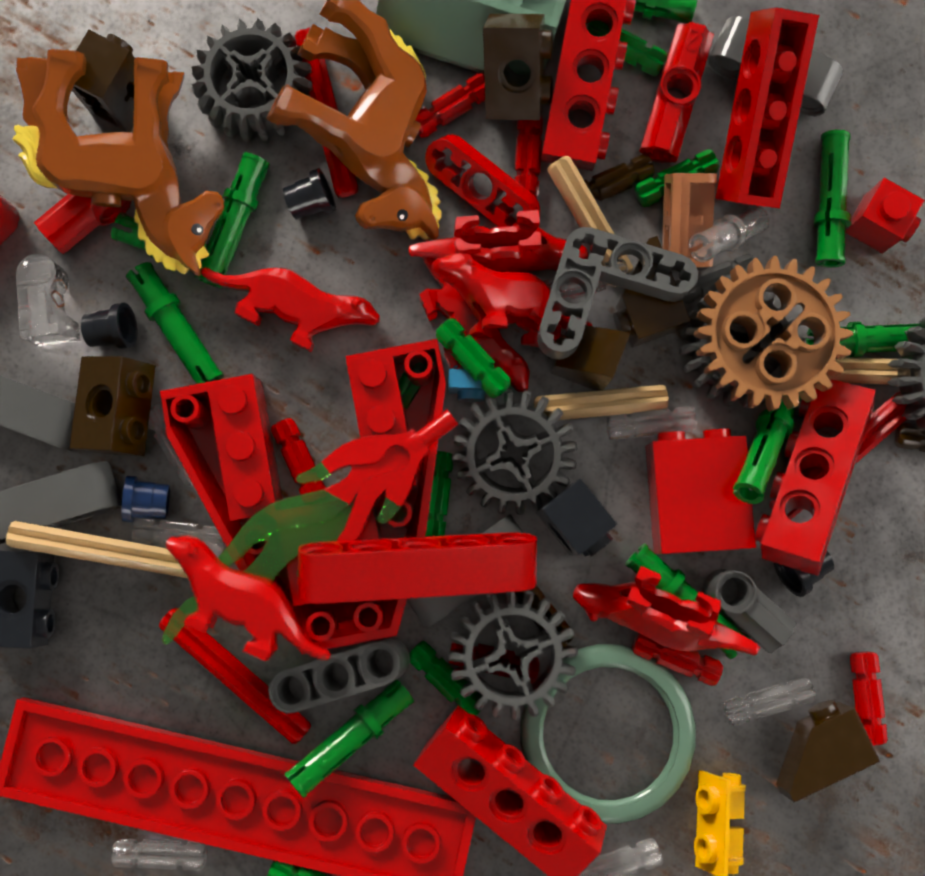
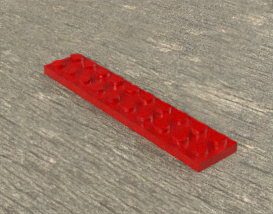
M26 697L16 700L0 761L1 797L338 876H463L476 820L472 813L451 796L340 770L333 771L303 799L284 775V773L300 761Z

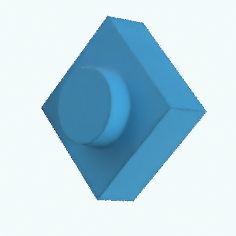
M449 369V394H457V400L462 402L485 401V395L488 394L481 388V380L475 381L465 369Z

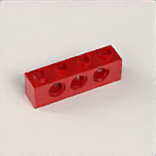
M571 0L541 162L552 164L564 156H569L576 168L593 171L597 159L605 160L610 133L602 131L605 114H614L619 91L618 87L611 86L614 69L622 70L628 43L619 41L622 24L631 25L636 0ZM593 20H600L608 26L610 32L601 37L593 36L588 32L586 25ZM583 65H593L600 71L601 78L596 82H585L578 76L577 70ZM584 109L592 116L593 123L586 128H577L571 124L568 115L573 110Z
M778 7L750 13L715 199L780 209L819 15Z
M830 379L833 385L830 389L822 392L815 388L816 399L808 403L804 400L801 401L798 416L804 418L800 432L793 431L788 438L784 457L790 458L785 473L777 472L774 478L770 498L776 501L771 515L762 514L755 535V541L761 542L762 559L819 576L873 412L876 394L874 389ZM823 427H832L840 433L835 437L826 438L820 436L816 431ZM816 467L822 469L826 475L821 479L811 480L803 476L802 472L808 468ZM794 509H805L813 517L807 522L796 523L791 521L787 514Z
M459 705L427 741L413 764L421 773L548 876H579L601 852L607 825L601 821L598 814L590 807L581 805L563 790L556 779L540 772L525 759L520 750L513 745L503 742L487 729L486 724L478 716L466 712ZM470 759L478 761L481 765L475 764ZM508 790H512L516 792L518 795L512 794ZM546 821L552 822V823H554L555 825H551V824L547 823Z

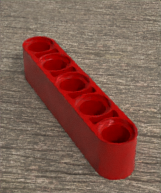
M507 532L304 544L298 548L299 598L307 603L324 604L528 591L534 589L537 585V537L528 533Z

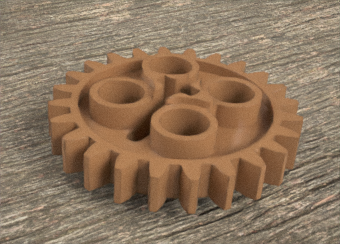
M773 256L767 262L765 269L758 258H754L748 264L747 272L739 264L730 271L731 280L721 276L715 283L719 293L709 291L704 296L703 300L711 308H703L696 314V318L707 323V326L700 327L694 332V337L707 340V344L701 347L696 352V355L710 356L712 360L703 370L704 373L718 371L721 377L715 385L716 389H720L730 383L733 386L730 400L735 401L746 393L748 394V407L751 409L757 407L763 398H765L768 411L778 409L781 398L788 410L799 406V396L806 403L816 399L815 388L823 392L833 386L827 375L835 377L844 371L835 359H843L851 354L848 348L840 345V341L853 336V331L840 328L839 324L851 316L850 312H836L834 307L843 298L842 294L828 297L825 291L831 280L827 278L818 284L813 282L812 279L815 273V267L813 266L803 274L797 273V259H792L784 269L780 268L777 256ZM764 292H772L778 296L781 302L780 311L767 307L763 298ZM795 305H801L802 312L776 335L775 340L765 346L749 364L744 363L742 360L743 356L769 333L770 328L781 321ZM737 323L745 327L749 336L748 343H738L732 338L730 324ZM798 325H805L812 330L814 334L813 345L806 344L800 339L797 331ZM766 356L773 357L780 363L782 368L780 378L772 377L765 370L764 359Z

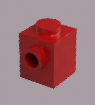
M884 177L864 195L851 218V225L846 228V234L883 254L899 241L906 243L913 236L921 222V218L916 215L925 200Z

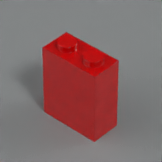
M729 428L703 431V438L686 439L685 431L658 433V441H652L645 446L654 553L669 554L756 548L753 506L739 500L733 493V486L738 480L748 453L746 435L731 436V429Z

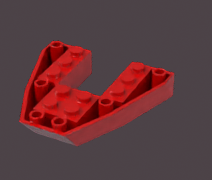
M438 339L345 356L360 438L400 434L411 429L417 432L442 413L446 380ZM434 356H435V357H436V363H435V365L433 366V362H432L431 357H434ZM416 363H423V365L427 366V369L422 373L412 371ZM404 370L412 384L421 386L407 410L403 406L399 380ZM252 373L160 391L167 437L238 569L268 578L276 583L289 600L302 631L310 641L322 648L333 649L397 636L407 598L324 604L307 603L299 598L298 548L308 543L336 541L347 524L354 502L350 505L343 500L285 510L262 381ZM439 440L428 447L430 452L420 464L411 492L403 506L400 507L386 498L385 492L377 500L358 540L425 537Z

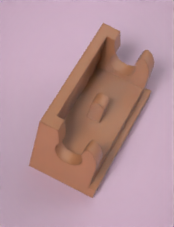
M717 173L665 174L662 249L690 258L696 267H713L712 245Z

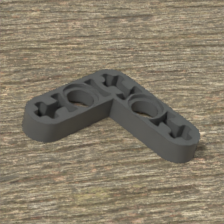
M590 227L575 229L566 240L537 338L539 348L546 356L552 359L568 358L575 353L582 339L599 281L661 300L677 302L686 298L694 288L698 280L696 265L690 258L602 230ZM582 243L591 245V254L588 259L579 257V249ZM606 250H613L607 267L602 266ZM622 255H633L640 260L642 271L635 275H628L619 269L617 259ZM652 263L658 264L654 272L656 273L652 280L646 279L652 268ZM671 270L680 272L679 279L681 282L678 287L670 285V277L668 275ZM565 283H576L584 289L585 299L576 304L569 303L561 297L560 287ZM561 314L570 316L565 336L571 339H565L562 345L553 343L554 335L549 332H555Z

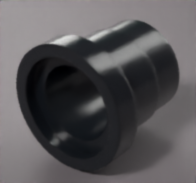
M320 168L310 171L309 177L283 188L285 202L295 220L324 211L326 214L336 211L333 193Z
M125 302L115 303L110 309L86 313L81 319L82 336L90 347L116 345L120 349L132 348L136 344L138 336L136 318L132 308Z
M827 551L819 576L775 562L774 567L785 587L794 595L803 597L812 591L813 584L834 570V562Z

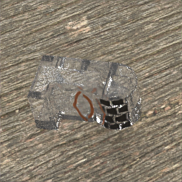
M32 254L25 257L19 263L16 271L20 338L35 346L80 341L79 323L65 314L63 295L67 291L69 284L67 273L61 266L43 254Z

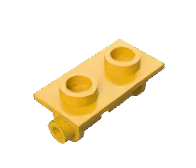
M699 770L698 788L695 796L697 805V829L694 840L695 867L715 876L738 874L739 866L744 864V828L730 826V819H744L746 785L741 783L742 775L722 773L721 777Z

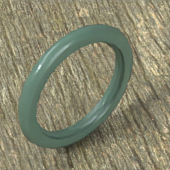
M596 644L578 649L577 656L563 658L564 663L571 664L576 668V673L574 676L560 673L558 678L566 683L584 671L600 667L620 668L637 674L648 681L659 692L669 709L673 725V745L667 764L654 782L639 793L618 800H598L582 795L569 787L557 775L547 757L543 733L548 706L542 697L535 701L539 711V715L536 717L530 715L527 704H525L521 716L520 744L525 759L544 775H549L556 779L563 790L581 805L593 809L605 824H621L641 819L661 808L682 785L690 771L696 749V722L691 702L679 680L666 667L657 664L655 658L647 660L635 655L633 648L614 644ZM546 670L539 676L536 683L543 677ZM552 687L548 692L554 698L557 690Z

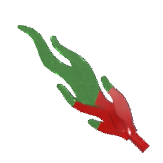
M446 409L417 432L411 429L400 434L367 436L341 445L318 465L299 474L296 480L301 484L321 481L335 472L351 466L352 470L346 478L323 490L285 498L263 508L249 519L218 558L230 567L243 557L254 544L267 541L261 554L243 572L265 577L273 581L278 573L298 556V548L304 544L327 542L329 540H358L377 500L385 492L386 499L378 516V522L381 524L387 523L401 509L411 492L420 464L430 452L428 447L458 425L457 421ZM194 596L187 599L172 615L162 637L164 644H170L185 624L183 622L186 617L198 610Z

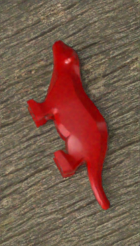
M528 210L517 213L518 226H498L490 229L484 226H477L480 223L479 215L457 217L454 225L455 237L416 243L408 247V253L412 257L437 259L452 253L469 254L477 263L498 272L544 270L557 272L566 240L556 238L539 228V211ZM581 245L579 257L588 259V249Z
M452 253L433 261V272L461 294L477 319V323L469 330V335L488 339L491 338V328L507 329L508 324L515 323L518 327L528 332L522 335L521 345L539 348L537 342L538 331L551 289L544 281L531 273L493 271L474 261L469 254ZM561 314L555 332H549L554 335V341L560 337L561 328H567L570 316ZM587 321L586 325L592 326V323Z
M422 257L427 269L442 287L441 289L427 288L419 293L421 304L429 322L437 318V311L439 310L447 319H456L465 329V336L469 335V330L477 323V319L454 287L433 272L432 264L435 258ZM491 328V338L473 337L495 361L494 367H501L510 377V385L517 392L522 393L524 390H528L529 366L525 359L504 340L499 328ZM443 348L444 356L450 369H459L460 364L451 355L453 353L452 349L446 350V348Z
M207 267L202 268L200 272L203 277L222 287L248 292V295L236 305L234 313L238 317L259 327L262 317L258 312L275 313L283 321L297 325L298 327L293 332L290 341L309 352H312L314 348L312 338L318 333L346 325L375 326L380 321V315L376 312L372 303L365 298L354 295L326 293L296 271L288 268H263L241 275H224Z
M190 535L169 537L166 541V549L186 573L197 603L198 610L189 614L183 624L206 633L208 628L214 629L219 616L230 624L244 626L254 638L246 643L243 651L263 661H268L277 651L278 633L302 652L320 660L330 659V651L310 641L302 631L289 600L276 583L268 578L228 567L220 561L206 543L197 537Z
M643 566L640 567L633 582L615 585L595 582L581 583L574 589L573 599L583 607L591 621H597L599 618L609 619L640 633L664 647L679 651H698L716 648L732 649L753 656L757 655L760 651L757 643L716 621L718 620L721 608L720 600L702 592H698L695 601L682 600L667 591L657 589L656 586L661 580V575Z

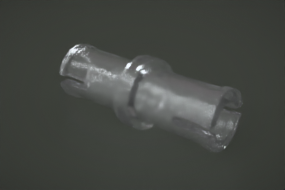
M753 205L735 216L725 215L717 219L713 227L691 236L688 244L689 248L703 243V247L691 252V255L699 262H707L724 251L733 252L743 247L747 239L756 234H761L768 229L769 219L756 223L757 219L767 215L766 210L761 206Z

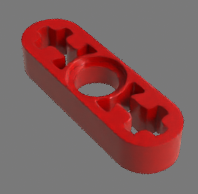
M448 134L433 141L427 147L425 162L428 170L495 225L518 226L517 220L512 216L515 211L513 206L517 203L522 206V211L538 210L540 217L541 209L537 198L461 137ZM446 149L452 151L450 159L453 163L449 166L444 163L446 155L442 152ZM469 163L471 168L465 171L463 166ZM476 173L485 174L492 183V193L490 196H483L476 191L473 184ZM504 192H506V196H504L501 199V201L503 202L498 206L495 205L494 201H496L498 198L502 196Z

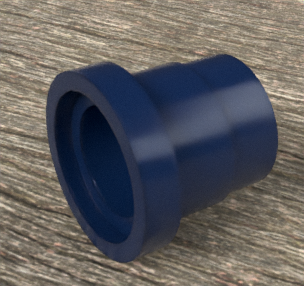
M126 476L122 495V522L133 523L134 518L167 519L170 485L138 481L137 476Z

